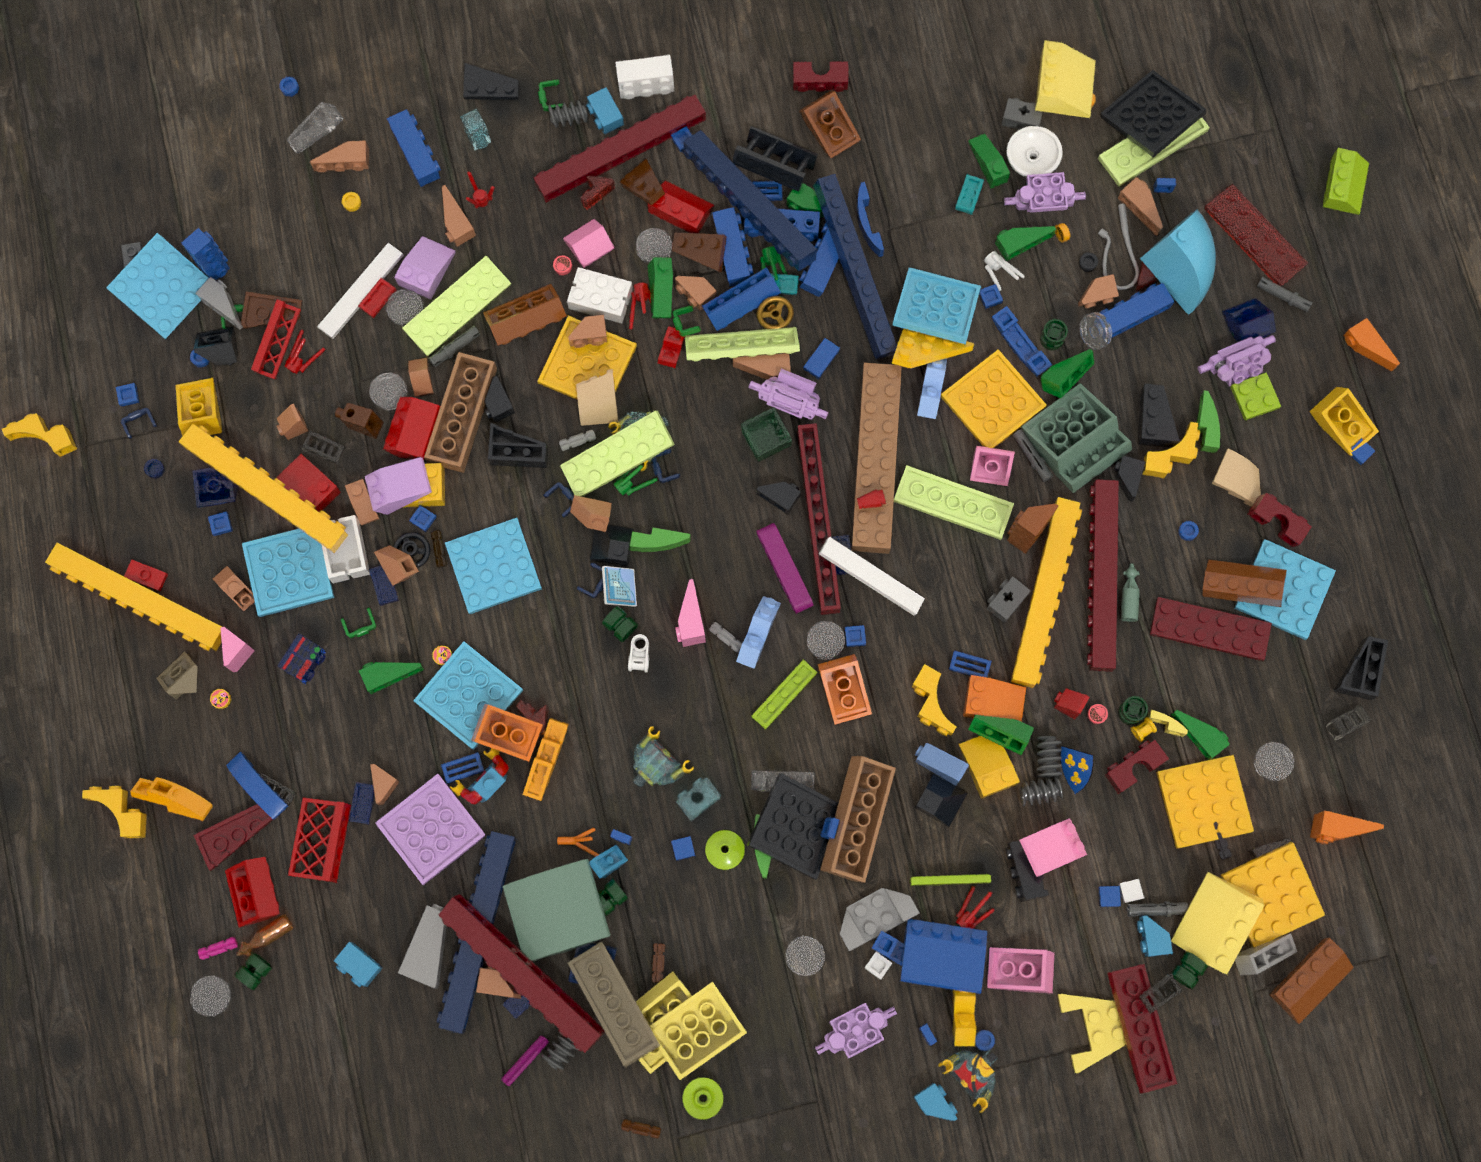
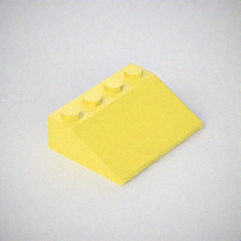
M1044 41L1040 60L1035 110L1090 118L1095 60L1064 43Z
M1207 872L1171 942L1185 951L1194 954L1207 965L1227 975L1265 906L1263 899Z
M671 972L636 1002L650 1026L692 997V995L675 973ZM659 1048L638 1059L650 1074L667 1061Z
M713 982L650 1025L661 1045L658 1048L679 1080L747 1033Z

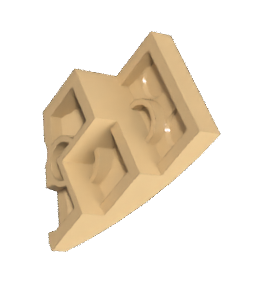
M613 369L607 370V374L603 376H594L589 380L576 384L581 426L611 422L618 423Z
M1227 449L1212 484L1229 491L1228 494L1244 500V504L1252 507L1257 497L1261 495L1259 469L1242 455Z

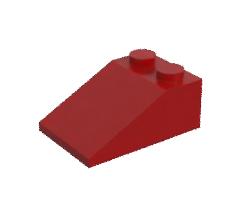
M302 454L276 477L285 484L284 488L286 490L292 489L300 495L299 499L303 502L305 500L310 501L315 505L314 509L318 512L323 511L341 493L338 487Z

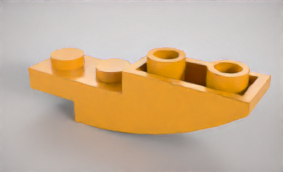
M158 777L154 781L140 778L130 791L131 796L134 798L167 806L168 812L202 821L213 807L210 802L191 790Z

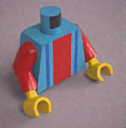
M491 748L488 753L484 751V754L493 762L468 788H465L459 780L455 781L458 784L456 787L452 788L450 786V789L456 796L463 797L471 804H477L478 802L487 801L506 781V773L509 770L508 765L499 755L498 750Z

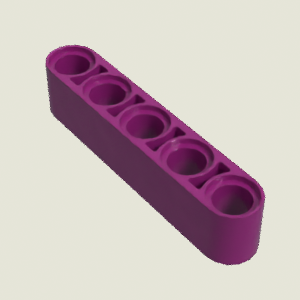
M772 523L757 530L758 538L794 612L797 614L814 606L776 525Z

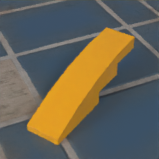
M552 718L549 719L544 737L534 758L523 795L542 801L569 724Z

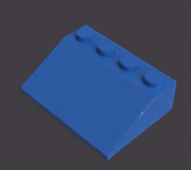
M908 919L904 934L900 981L981 994L987 931Z

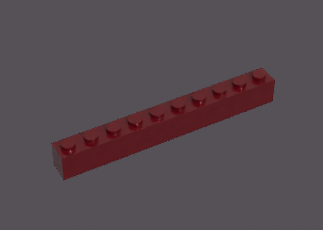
M696 95L687 96L681 102L669 105L664 111L654 113L644 121L636 122L633 127L627 130L623 129L611 138H605L600 144L590 146L580 154L572 155L567 161L559 162L551 169L539 172L534 177L535 185L544 201L548 202L671 138L672 134L687 126L690 129L705 121L706 112Z
M817 423L798 425L797 434L820 614L840 613L841 606L835 564L819 555L828 537H831Z
M1095 480L1089 489V496L1092 497V504L1089 505V515H1092V522L1089 523V534H1092V541H1089L1088 551L1091 552V559L1088 561V571H1091V578H1088V589L1091 590V597H1088L1087 607L1090 608V616L1087 617V627H1090V635H1087V646H1090V654L1087 653L1086 657L1089 671L1113 672L1116 669L1119 481Z
M459 894L452 897L438 914L446 926L456 931L458 938L466 941L471 946L473 952L480 954L488 966L495 968L503 980L510 982L514 986L518 994L524 995L533 1008L539 1009L544 1014V1018L548 1022L555 1024L563 1036L572 1040L574 1046L579 1051L586 1053L605 1033L601 1025L463 896Z

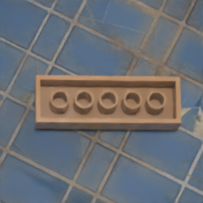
M458 352L424 456L427 463H442L444 468L464 473L486 405L485 398L497 371L494 361Z
M851 756L835 818L839 819L835 839L828 840L821 871L851 881L865 883L896 768L863 756Z

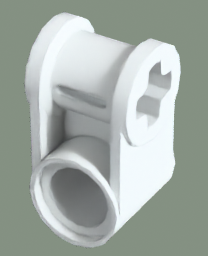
M638 634L631 641L628 671L644 670V672L648 673L649 641L646 636ZM638 640L646 642L642 649L636 648L635 643Z

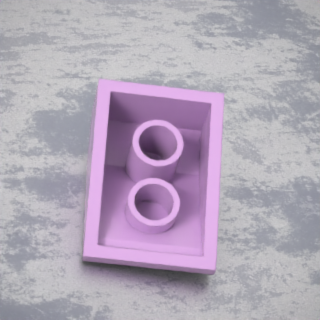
M422 236L400 265L395 275L397 284L432 299L456 251Z
M422 457L384 467L365 476L373 511L386 515L432 492Z

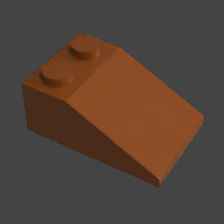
M835 91L828 92L799 110L806 125L830 159L861 140Z

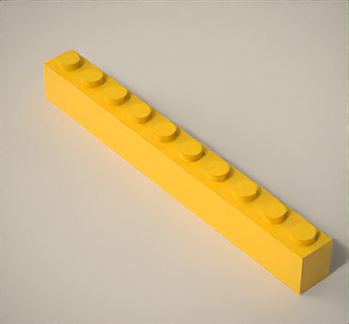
M192 424L178 441L188 451L331 552L335 553L347 538L348 534L345 532V526L338 521L335 523L330 521V516L322 510L320 512L314 509L315 505L310 501L305 500L303 502L299 499L300 495L292 489L286 490L284 483L277 478L275 480L269 478L270 474L261 467L259 470L255 468V463L247 457L244 459L239 457L240 453L231 446L229 449L223 445L225 442L219 437L215 436L212 438L208 435L210 432L203 426L197 427Z
M1060 497L1055 502L1059 507L1050 521L1011 678L1012 683L1034 688L1036 683L1039 684L1042 673L1039 672L1040 665L1045 663L1046 654L1043 653L1045 647H1048L1050 643L1049 629H1053L1055 618L1052 616L1054 610L1057 611L1060 600L1057 599L1058 592L1063 590L1064 581L1061 580L1063 574H1066L1068 570L1067 556H1071L1073 545H1070L1071 539L1076 537L1078 527H1075L1076 520H1080L1082 510L1079 509V502Z
M56 543L45 562L51 566L49 570L56 574L65 573L68 580L74 583L80 581L84 583L82 587L92 592L94 589L100 591L99 595L107 600L113 598L117 600V605L125 609L127 606L133 608L132 612L140 617H143L144 614L149 616L150 622L158 626L162 623L166 625V630L174 634L177 631L182 633V638L191 643L194 640L199 642V647L207 651L210 649L217 651L222 642L220 625L59 543Z

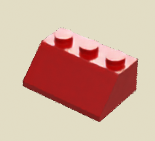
M668 181L662 183L661 187L665 194L653 205L648 204V212L689 233L699 234L714 208V204Z
M400 397L383 450L399 458L416 459L422 457L424 459L441 406L414 397Z
M266 857L244 860L225 870L239 928L270 919L280 914Z

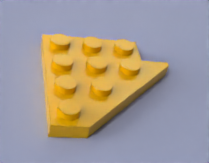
M903 328L892 364L914 368L973 350L974 343L966 341V344Z

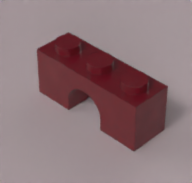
M793 62V90L799 92H806L808 90H816L818 92L834 90L841 92L848 90V62H830L829 71L825 75L815 74L812 70V62Z
M1269 493L1259 495L1247 515L1261 525L1270 523L1273 517L1279 519L1281 531L1277 537L1291 547L1300 545L1312 527L1304 517L1294 514L1289 506L1282 505L1274 495Z
M1148 740L1138 746L1140 751L1135 754L1131 751L1123 757L1125 761L1120 765L1116 762L1107 768L1109 772L1105 774V777L1118 794L1137 782L1132 772L1134 764H1143L1151 772L1169 759L1156 740L1151 743Z

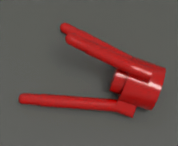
M468 172L474 194L473 199L466 197V200L473 204L475 208L485 207L489 200L493 199L494 186H491L487 194L485 190L477 188L471 172Z
M637 283L634 285V292L631 293L632 303L629 329L633 328L636 299L641 302L644 314L646 313L645 301L649 298L651 303L650 290L647 283Z
M300 330L290 356L284 365L285 368L295 374H298L299 371L303 373L306 367L325 351V348H322L305 364H302L303 360L298 355L306 341L303 338L300 343L304 330Z
M972 886L960 911L956 915L958 919L955 922L961 927L974 929L994 912V908H991L974 921L976 919L974 917L975 914L986 903L992 892H988L971 913L966 911L964 914L975 890V886Z

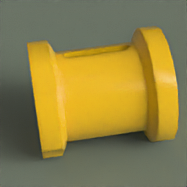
M1146 717L1144 722L1136 727H1131V731L1135 738L1142 742L1144 737L1152 732H1157V728L1151 719Z

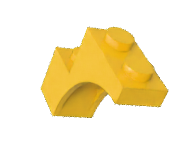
M37 413L26 415L24 419L18 422H11L1 429L4 436L10 441L24 437L41 439L47 442L59 457L77 450L69 429L62 424L53 426L48 431L43 418Z
M1189 423L1182 441L1176 446L1160 452L1148 451L1144 456L1145 465L1142 475L1165 478L1172 470L1173 463L1170 461L1190 464L1193 459H1196L1198 448L1195 447V443L1199 440L1200 430L1197 429L1198 423Z
M924 664L912 685L916 694L922 697L928 696L917 717L920 718L919 721L924 725L936 727V731L940 734L951 736L956 726L944 716L937 700V685L941 673Z
M109 786V790H102V787H90L89 790H83V799L99 801L113 812L119 824L120 837L146 838V814L141 813L140 809H128L127 813L128 791L121 789V786Z
M953 990L954 1046H975V993Z

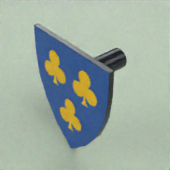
M1061 746V763L1064 776L1076 794L1084 789L1092 776L1094 755Z

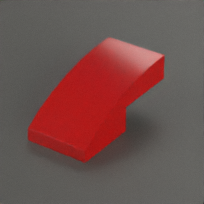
M668 326L658 357V364L676 368L685 336H680L676 328Z

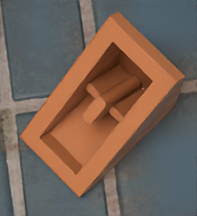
M422 358L408 361L409 376L415 397L434 394L428 359Z
M371 764L376 804L383 805L399 784V781L377 765Z

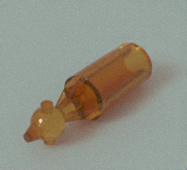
M283 914L258 930L250 943L241 942L237 955H247L249 957L252 948L268 946L294 929L289 918Z

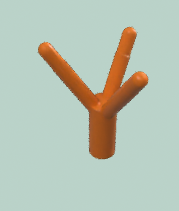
M591 828L575 837H558L557 839L558 845H576L595 857L599 855L579 843L591 841L592 837L585 836L594 832L595 828Z

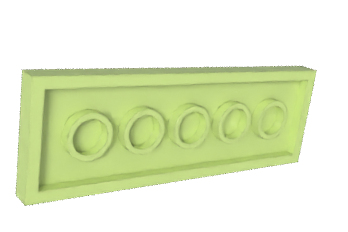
M1201 117L1154 158L1126 138L1099 155L1098 160L1120 187L1201 136L1210 127Z
M485 256L402 329L428 357L505 291L511 283L492 261Z
M796 327L685 336L687 360L692 361L800 352Z
M654 411L560 466L574 495L584 497L675 444L659 412Z
M907 465L894 498V502L999 540L1003 537L1014 503Z

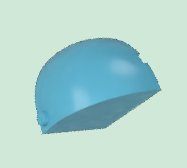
M1198 209L1182 220L1140 258L1161 283H1164L1168 292L1188 315L1198 307L1206 296L1214 277L1216 265L1213 236L1206 220Z

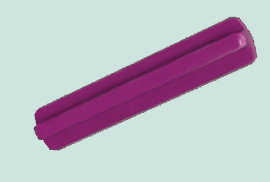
M541 1035L502 1077V1081L507 1086H510L549 1043L547 1038Z

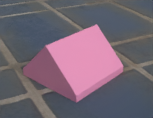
M595 219L563 238L583 268L614 249L604 227Z
M976 446L970 480L1008 486L1015 452Z
M221 627L224 666L232 672H238L255 650L228 629Z

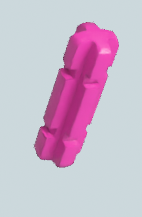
M231 937L226 939V941L209 945L208 948H201L198 950L199 958L204 960L209 958L210 955L215 956L228 951V949L237 948V940Z

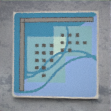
M602 566L605 604L636 607L634 569Z

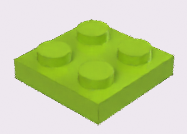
M1267 373L1244 380L1239 384L1231 385V390L1244 420L1263 415L1281 407Z

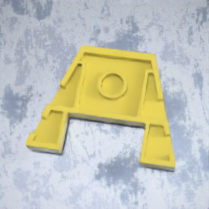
M1065 994L1057 995L1061 1013L1082 1009L1091 1051L1071 1055L1074 1073L1081 1072L1126 1045L1115 1001Z

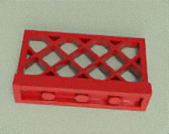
M303 798L288 876L337 883L351 810L350 804ZM308 803H314L318 809L311 815L307 812ZM328 806H335L334 814L327 818L323 810ZM321 813L325 821L316 826L312 819ZM310 822L314 830L306 835L303 831V826ZM328 824L331 828L330 834L324 838L320 829ZM317 832L321 841L313 846L308 838ZM306 841L311 849L302 855L299 847L300 844ZM324 843L327 851L326 854L320 857L316 849ZM313 852L318 860L309 866L305 857ZM302 860L306 869L301 873H295L296 864ZM319 863L323 867L322 876H316L312 870Z

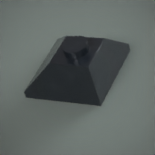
M234 326L197 333L194 353L218 366H230L237 362L238 349Z
M608 525L606 532L595 530L590 561L628 566L630 541L634 529Z
M933 774L915 808L950 827L968 793Z

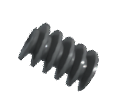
M577 100L576 106L570 101L569 107L563 103L561 109L558 104H555V110L548 105L551 123L556 128L559 127V122L565 127L566 121L571 126L574 119L577 124H580L581 118L584 123H587L588 116L585 100L583 105Z
M1054 736L1037 737V740L1042 742L1037 744V748L1041 749V751L1037 752V756L1042 757L1037 760V763L1042 765L1037 768V771L1043 773L1037 777L1051 778L1062 775V772L1056 771L1057 768L1062 767L1061 764L1056 763L1057 760L1062 759L1061 756L1056 755V753L1062 751V749L1056 747L1062 741L1056 740Z
M1054 777L1052 781L1050 778H1046L1045 783L1042 779H1039L1037 785L1034 780H1031L1029 785L1024 781L1022 786H1020V798L1023 807H1025L1026 801H1029L1032 806L1034 799L1037 800L1038 804H1041L1042 798H1044L1046 803H1049L1050 797H1052L1054 802L1057 801V796H1060L1061 800L1063 799L1061 783L1057 777Z
M558 1036L560 1043L553 1042L552 1044L555 1049L548 1048L549 1056L542 1055V1058L555 1070L557 1068L563 1070L565 1067L562 1062L569 1063L568 1055L574 1057L573 1049H578L568 1037Z

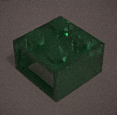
M775 407L741 423V432L758 462L792 446V438Z

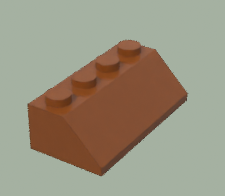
M552 284L483 312L497 345L508 344L512 339L524 337L533 330L543 329L547 324L559 322L566 317L560 298Z
M1057 504L1028 507L1025 512L1021 510L1007 533L1010 535L1007 541L1026 554L1049 524L1059 506Z
M1208 560L1202 589L1203 597L1281 607L1287 570Z
M1324 938L1269 995L1297 1024H1300L1353 969V966L1345 952L1331 938Z

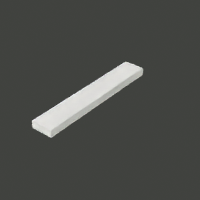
M388 243L317 326L318 329L334 339L359 309L358 305L380 278L384 279L403 257V253Z
M831 537L827 538L819 552V555L910 614L916 615L925 598Z

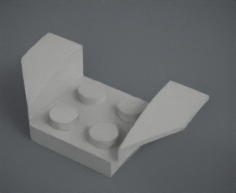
M881 888L846 908L840 935L848 950L851 951L879 936L881 931L886 932L919 914V911L909 895Z

